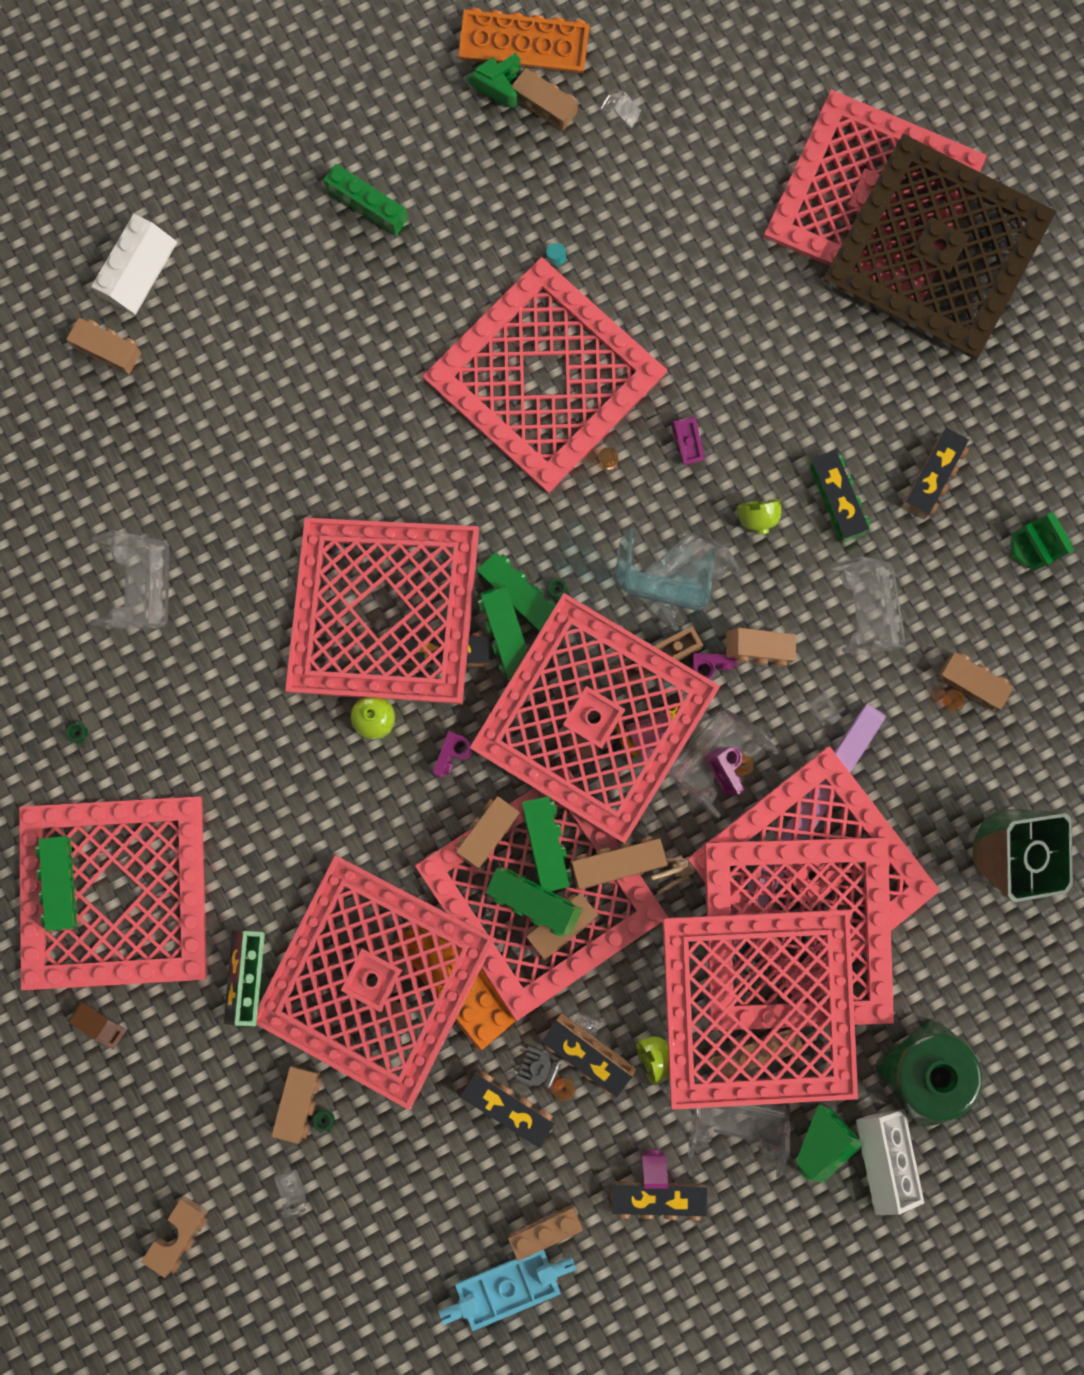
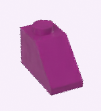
M647 1149L646 1153H641V1180L644 1189L668 1188L666 1155L660 1153V1149Z

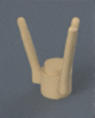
M682 855L674 858H666L667 863H675L672 864L673 869L653 875L651 879L656 880L672 874L679 878L658 890L657 894L660 895L677 884L689 880V875L695 874L694 868L687 860L688 857L682 858Z

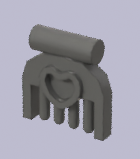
M528 1046L527 1050L539 1054L540 1057L526 1052V1056L538 1061L534 1062L524 1058L523 1061L531 1065L521 1064V1067L531 1071L532 1074L519 1070L518 1073L531 1078V1080L519 1075L516 1076V1079L533 1086H538L544 1082L543 1086L552 1089L561 1064L556 1061H552L551 1064L550 1057L545 1052Z

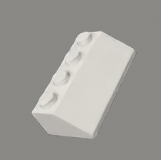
M133 214L92 284V289L99 298L136 315L177 242L152 222Z
M905 1109L872 1114L857 1119V1133L863 1143L861 1146L862 1157L865 1162L866 1176L870 1186L871 1201L874 1206L875 1215H900L924 1204Z

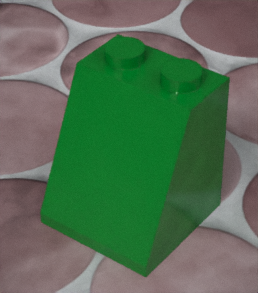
M819 1105L816 1108L796 1163L800 1166L798 1171L808 1181L811 1179L813 1182L824 1183L863 1145L861 1140L832 1108Z

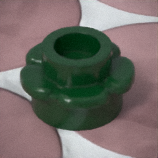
M562 579L550 580L547 584V595L554 600H560L563 593H568L565 581Z
M82 722L70 724L66 731L67 739L72 743L81 744L88 737L89 730Z
M320 1109L317 1114L313 1115L312 1123L317 1131H330L334 1127L335 1116L332 1112H328L327 1109Z

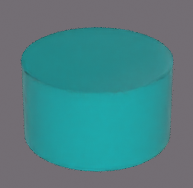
M553 243L547 247V260L550 264L557 266L565 262L566 250L562 244Z

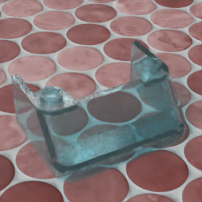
M630 528L619 541L615 571L616 577L624 591L629 595L695 611L704 609L710 602L715 548L711 547L698 560L696 579L687 577L681 582L638 572L637 568L631 563L635 528Z

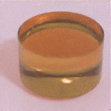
M603 448L598 454L599 464L603 469L611 470L618 465V453L614 448Z

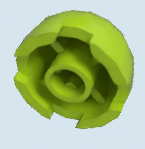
M768 499V502L752 501L739 504L737 511L741 524L748 530H754L757 535L769 533V528L776 526L781 518L780 499Z
M362 697L354 704L350 719L352 727L358 735L365 739L375 740L384 738L391 732L395 725V712L387 699Z
M656 1036L638 1041L639 1044H636L640 1063H644L647 1071L650 1072L646 1074L650 1083L654 1086L669 1079L668 1042Z

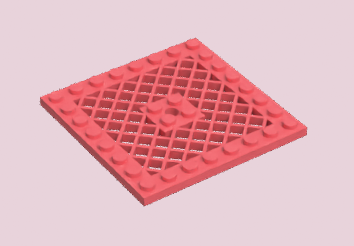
M831 90L763 238L830 266L843 244L839 235L849 233L852 227L848 217L855 214L858 216L887 163L886 158L891 156L902 134L979 172L987 155ZM850 126L853 133L844 135L842 128ZM836 131L839 138L832 140L833 135ZM869 134L872 141L864 144L861 136ZM856 139L858 146L850 149L847 141ZM889 142L891 150L883 152L881 144ZM842 143L845 151L836 154L833 146ZM875 147L878 154L870 157L867 149ZM828 149L831 156L823 158ZM861 152L864 159L856 162L853 154ZM848 157L850 164L842 167L839 159ZM881 160L883 168L875 170L873 162ZM834 162L836 169L828 172L825 164ZM867 165L868 169L865 168L861 175L859 167ZM820 166L822 174L815 176ZM853 170L856 177L847 180L845 172ZM919 171L910 174L912 179L916 177L921 179ZM839 175L842 182L834 185L831 177ZM905 175L899 186L904 185L902 182L906 181ZM825 180L828 187L820 190L817 182ZM939 182L929 183L930 187L939 185ZM858 183L853 193L850 186ZM812 185L814 192L807 194L810 186ZM924 185L915 187L916 193L925 190ZM845 188L848 196L839 198L836 191ZM909 189L901 192L902 198L911 195ZM958 191L949 193L951 201L960 199ZM831 193L834 201L825 203L823 195ZM895 194L889 204L897 202ZM943 195L934 197L936 205H938L937 200L944 198ZM817 198L820 206L811 208L808 200ZM929 199L919 201L922 210L924 209L923 205L930 203ZM850 201L847 207L850 210L845 212L842 204ZM803 203L806 210L798 213ZM914 203L905 205L908 214H910L909 210L915 209ZM962 205L953 207L956 215L962 214ZM837 206L840 214L831 217L828 209ZM900 208L891 209L893 218H896L895 215L901 214ZM948 209L939 211L941 219L950 217ZM823 211L826 219L817 222L814 214ZM885 212L879 222L888 220ZM933 213L924 215L927 223L930 217H934ZM809 216L812 224L803 227L800 219ZM919 217L910 219L912 228L916 227L915 223L920 222ZM842 219L845 227L837 230L834 222ZM905 222L895 224L898 232L901 231V228L906 227ZM952 223L947 224V225L951 226L952 228H954V226H953ZM828 224L831 232L823 235L820 227ZM890 227L881 228L883 236L892 232ZM814 229L816 234L809 231ZM923 231L914 233L917 241ZM873 232L870 240L877 237L876 232ZM909 235L900 237L902 246L908 245L907 242L911 241ZM834 237L835 242L830 241V240H828V239ZM895 240L885 242L888 250L896 246ZM934 243L935 249L939 251L945 249L943 243ZM871 246L873 255L882 251L881 246ZM913 249L905 251L907 260L913 259L910 257ZM863 251L860 258L867 257V252ZM899 254L890 256L893 264L899 263L898 260H901ZM885 259L875 260L878 269L887 266ZM870 262L861 264L863 273L872 271ZM918 263L909 266L912 274L921 272ZM925 264L926 270L932 269ZM904 268L895 269L897 279L906 276ZM889 271L880 274L883 283L892 280ZM935 274L928 275L930 282H932ZM875 276L868 277L876 281ZM923 277L914 279L916 288L926 286ZM908 281L899 284L902 293L911 290ZM893 285V286H890V287H887V288H889V289L895 291L894 285ZM927 291L919 293L921 303L923 302ZM913 295L907 297V298H909V299L915 301Z
M563 593L470 748L621 842L626 843L720 686ZM572 625L578 628L569 631ZM584 632L597 640L586 643ZM580 633L583 644L571 647L568 635ZM565 637L567 648L557 650ZM603 643L617 652L606 654ZM600 644L602 656L590 658L588 647ZM584 648L586 660L575 662L572 651ZM568 652L571 663L559 666L557 655ZM623 655L636 664L625 666ZM619 656L622 667L609 670L607 658ZM553 657L555 667L546 669L547 665ZM603 660L606 671L594 674L591 662ZM588 663L590 675L578 678L576 666ZM572 667L575 679L563 682L560 670ZM638 667L641 679L629 682L626 670ZM642 667L654 673L655 676L645 678ZM557 671L559 683L547 685L545 674ZM623 671L625 683L613 686L611 674ZM607 675L610 687L598 689L595 678ZM541 677L544 687L533 689ZM592 679L594 690L586 686L582 692L580 682ZM658 679L661 691L648 694L646 682ZM662 679L675 687L664 690ZM576 683L578 695L567 697L564 686ZM642 683L645 695L633 697L630 686ZM560 687L563 698L551 701L549 689ZM627 687L629 699L617 701L615 689ZM681 690L688 694L685 700H683ZM545 691L547 702L536 705L533 693ZM611 691L613 702L599 693ZM678 691L680 703L668 705L665 694ZM662 695L665 706L652 709L650 697ZM530 696L532 706L522 708L527 698ZM578 699L570 712L568 701ZM646 699L649 710L637 713L634 701ZM564 702L567 714L555 717L552 705ZM630 702L633 714L622 717L626 710L619 705ZM548 706L551 718L539 720L537 709ZM680 707L672 720L669 709ZM533 710L536 722L524 724L521 713ZM666 710L668 722L656 725L653 713ZM592 711H598L601 715V719L597 724H591L588 720V715ZM650 714L653 726L640 729L638 717ZM518 715L520 726L510 728ZM567 718L563 725L570 730L559 732L556 721ZM634 718L637 730L625 733L622 721ZM552 722L555 734L543 736L540 724ZM619 722L621 734L610 736ZM537 726L539 737L528 740L525 728ZM669 726L660 740L657 729ZM521 729L524 741L512 744L510 732ZM654 730L657 742L644 745L642 732ZM575 733L590 742L578 744ZM572 734L574 745L562 748L560 736ZM638 734L641 746L628 748L626 736ZM505 735H506L508 744H506L505 742L502 741V739L504 738ZM556 737L558 749L547 752L544 740ZM622 738L625 750L613 752L610 740ZM540 741L543 753L531 756L529 744ZM607 742L609 754L597 756L595 745L603 749ZM525 745L527 756L514 747ZM591 745L594 757L582 760L579 748ZM657 746L648 760L645 748ZM575 749L578 761L566 764L564 752ZM642 749L645 761L632 764L630 752ZM560 753L562 765L550 767L548 755ZM626 753L629 765L617 768L614 756ZM544 757L546 767L532 759ZM610 757L613 769L601 772L599 760ZM595 761L597 773L586 776L583 763ZM579 765L582 777L570 779L567 767ZM645 765L636 779L634 768ZM564 769L566 780L552 771ZM630 769L633 781L621 784L618 772ZM614 773L617 785L605 788L602 775ZM599 777L601 789L589 792L587 779ZM583 780L585 791L572 783ZM633 785L624 799L622 787ZM618 788L621 801L609 803L606 791ZM602 792L605 804L591 795ZM621 804L618 811L611 808L612 806Z
M830 746L822 750L707 842H748L759 832V841H765L766 830L776 831L775 841H781L782 832L792 833L791 840H797V834L808 835L807 840H813V836H820L823 839L854 838L845 836L846 824L856 825L855 838H861L862 829L869 838H888V863L897 873V875L889 874V878L898 879L897 890L889 891L890 894L895 895L890 899L891 931L940 891ZM825 780L828 785H822L820 783ZM819 788L829 789L827 801L817 800ZM813 789L812 799L802 798ZM834 793L842 803L833 802ZM801 802L811 803L810 815L800 814ZM795 804L794 813L785 812L787 809H789L792 805ZM817 804L827 805L826 818L816 816ZM832 806L843 807L841 819L831 818ZM848 811L856 821L847 820ZM783 816L794 817L792 830L782 828ZM778 817L777 828L767 827ZM799 818L809 819L808 832L798 830ZM815 820L825 821L824 834L814 832ZM831 822L841 823L839 836L829 834ZM703 845L688 857L687 860L705 882V848ZM842 862L836 863V866L843 870ZM826 863L811 864L820 871ZM778 864L772 866L773 872L777 870ZM803 864L789 865L797 872ZM830 865L822 875L832 882L839 873ZM852 865L851 870L848 869L847 873H851L850 879L852 881L856 879L857 874H861L854 865ZM809 866L800 874L807 883L811 881L808 876L811 870ZM741 868L740 872L734 874L739 876V885L744 882V876L748 877ZM785 868L782 872L787 878H779L787 883L794 874ZM761 870L754 876L759 882L760 878H770V876L761 875ZM820 877L812 885L819 894L828 886ZM843 877L834 885L838 890L839 888L847 889L849 887L848 885H840L845 881ZM798 878L789 886L791 889L793 885L798 893L805 887ZM775 879L772 880L770 892L774 896L777 894L775 893ZM730 881V893L732 895L737 887ZM754 883V890H744L754 895L758 891L759 886ZM853 888L848 895V900L853 904H855V888ZM809 889L801 897L808 906L817 898ZM785 890V894L780 896L785 898L784 906L786 907L790 903V898L794 899L787 890ZM833 890L832 900H825L833 904L838 899V894ZM740 891L732 901L739 908H742L748 899ZM763 891L760 894L769 896L766 892ZM821 900L816 904L815 911H821ZM864 900V903H863V904L861 903L858 907H863V912H862V913L865 915V900ZM845 901L839 903L840 905H847V910L851 909ZM752 903L744 912L746 914H758L757 911L761 910ZM800 904L799 912L805 911V907ZM731 905V915H735L738 911ZM773 905L767 910L768 913H781L783 911L773 909ZM852 914L850 915V924L851 922H861L859 919H852ZM864 924L858 932L866 938V927ZM855 934L851 938V947L856 951L863 941ZM796 936V938L801 941L802 936ZM773 937V939L780 945H782L785 942L786 938L780 937L779 941L777 937ZM751 938L750 940L754 943L758 938ZM765 938L762 939V941L757 945V947L764 941ZM815 938L811 946L807 947L809 950L812 951L817 946V939ZM769 941L761 950L766 954L773 944ZM796 942L786 946L788 948H795L794 955L801 949V946ZM866 947L859 953L860 956L866 952ZM777 948L769 956V958L778 950ZM826 952L820 958L822 962L826 960ZM780 953L773 962L778 965L785 956ZM787 960V961L785 962V964L781 967V969H783L784 966H785L790 960ZM815 963L809 972L813 974L819 966ZM792 964L785 973L790 976L797 967ZM822 970V971L818 974V976L816 977V979H818V978L821 976V974L824 972V970ZM799 971V972L796 974V976L793 978V980H795V979L799 976V974L801 973V971ZM782 976L779 980L783 983L786 979ZM804 976L797 984L802 987L808 978ZM827 976L820 982L821 984L825 985L827 983ZM812 982L808 985L805 991H807L813 985ZM816 987L812 991L810 996L814 995L820 989ZM793 988L789 993L793 996L797 990ZM800 994L795 1001L797 1002L803 995Z
M335 855L258 1006L256 1025L410 1110L496 938ZM346 887L351 889L350 891L344 893ZM359 894L371 901L361 904ZM353 895L356 906L346 909L344 898ZM339 903L341 911L334 913ZM373 905L376 916L366 919L363 908ZM379 905L391 911L381 914ZM358 910L360 922L351 924L348 913ZM343 915L345 927L336 930L333 918ZM392 915L395 927L385 929L382 918ZM398 915L410 920V922L400 924ZM377 921L380 932L370 935L368 923ZM327 924H329L331 932L323 934ZM418 925L430 932L420 935ZM362 926L365 937L355 940L352 929ZM412 926L415 937L405 940L402 929ZM347 931L350 942L340 945L337 934ZM397 931L400 942L390 945L387 934ZM332 936L335 947L325 950L323 939ZM382 936L385 948L375 951L372 939ZM432 936L435 948L425 951L422 939ZM438 936L446 939L450 943L440 946ZM367 941L369 951L362 948L359 953L357 944ZM417 941L420 953L410 956L407 944ZM318 944L320 953L312 955ZM458 946L463 948L461 953H459ZM352 947L355 958L345 961L342 949ZM402 947L405 958L395 961L392 949ZM452 947L455 958L445 962L442 950ZM337 952L339 963L330 966L327 955ZM386 952L389 962L377 955ZM437 952L440 964L430 967L427 955ZM321 957L324 969L315 971L312 960ZM421 957L425 969L415 972L411 960ZM406 962L409 974L401 977L404 970L396 965ZM354 963L350 973H348L346 965ZM455 963L449 975L447 965ZM306 966H308L309 974L302 976ZM341 967L344 979L334 982L331 970ZM442 968L445 980L435 983L431 971ZM326 973L329 984L319 987L317 975ZM372 973L378 978V982L374 987H370L367 983V978ZM426 973L429 985L419 988L416 976ZM311 978L314 989L304 992L302 980ZM411 978L414 990L404 993L401 981ZM344 984L341 991L348 995L339 998L336 986ZM445 984L438 996L436 987ZM297 986L299 994L291 997ZM395 987H397L399 995L390 998ZM330 988L333 1000L324 1003L321 991ZM431 989L434 1001L424 1004L421 992ZM315 994L318 1005L309 1008L306 996ZM415 994L419 1006L409 1009L405 997ZM300 999L303 1011L294 1013L291 1001ZM350 999L353 1011L343 1014L340 1002ZM356 999L368 1006L359 1009ZM400 999L403 1012L393 1014L390 1002ZM335 1004L338 1016L328 1019L325 1007ZM434 1005V1007H433V1009H432V1011H431V1013H430V1015H429V1017H428L425 1008ZM386 1007L388 1017L378 1020L376 1010L383 1012ZM320 1009L323 1021L313 1024L310 1012ZM370 1010L373 1022L363 1025L360 1013ZM420 1010L423 1023L413 1025L410 1013ZM305 1015L307 1024L295 1017ZM354 1015L358 1027L348 1030L345 1018ZM405 1015L408 1028L398 1031L395 1018ZM339 1020L342 1032L333 1035L330 1023ZM390 1021L393 1033L383 1036L380 1023ZM324 1025L326 1034L315 1028ZM374 1026L377 1038L368 1041L365 1028ZM424 1026L419 1038L417 1039L415 1029ZM359 1031L362 1043L352 1046L349 1034ZM410 1032L413 1044L403 1047L400 1034ZM344 1036L346 1045L335 1039ZM394 1037L397 1049L388 1052L384 1040ZM379 1042L382 1054L372 1057L369 1045ZM363 1047L366 1057L356 1052L355 1049ZM413 1048L407 1060L404 1051ZM399 1053L402 1065L392 1068L389 1056ZM383 1058L386 1068L374 1061ZM403 1069L400 1075L394 1073L395 1071Z

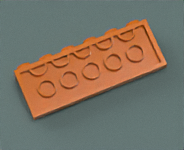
M478 8L464 9L458 57L462 60L486 62L493 57L497 64H499L514 53H517L521 59L522 67L584 74L589 24H586L583 20L569 22L559 17L551 20L544 19L540 15L525 17L521 13H511V15L502 14L498 10L482 12Z
M418 925L420 935L430 932ZM413 927L404 933L405 940L415 937ZM432 936L422 939L425 951L435 948ZM438 936L440 946L450 943L446 939ZM397 938L392 944L399 943V938ZM417 941L407 944L410 956L420 953ZM458 946L459 953H461L463 948ZM402 947L396 948L404 956ZM452 947L442 950L445 962L455 958ZM437 952L427 955L430 967L440 964ZM421 957L411 960L415 972L425 969ZM455 963L447 965L449 975ZM482 967L455 1019L457 1025L479 1052L516 1021ZM442 968L431 971L435 983L445 980ZM426 973L418 975L426 986L429 985ZM445 984L436 987L438 996Z

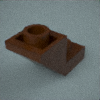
M82 1001L68 1020L70 1024L112 1050H114L126 1032L123 1026L106 1018L100 1011Z

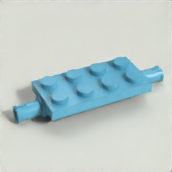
M543 1249L520 1261L515 1258L456 1283L455 1286L460 1300L455 1305L439 1310L440 1318L443 1319V1325L464 1317V1319H468L471 1329L474 1331L560 1295L561 1292L556 1282L558 1280L557 1277L577 1270L573 1258L570 1255L552 1264L548 1261Z

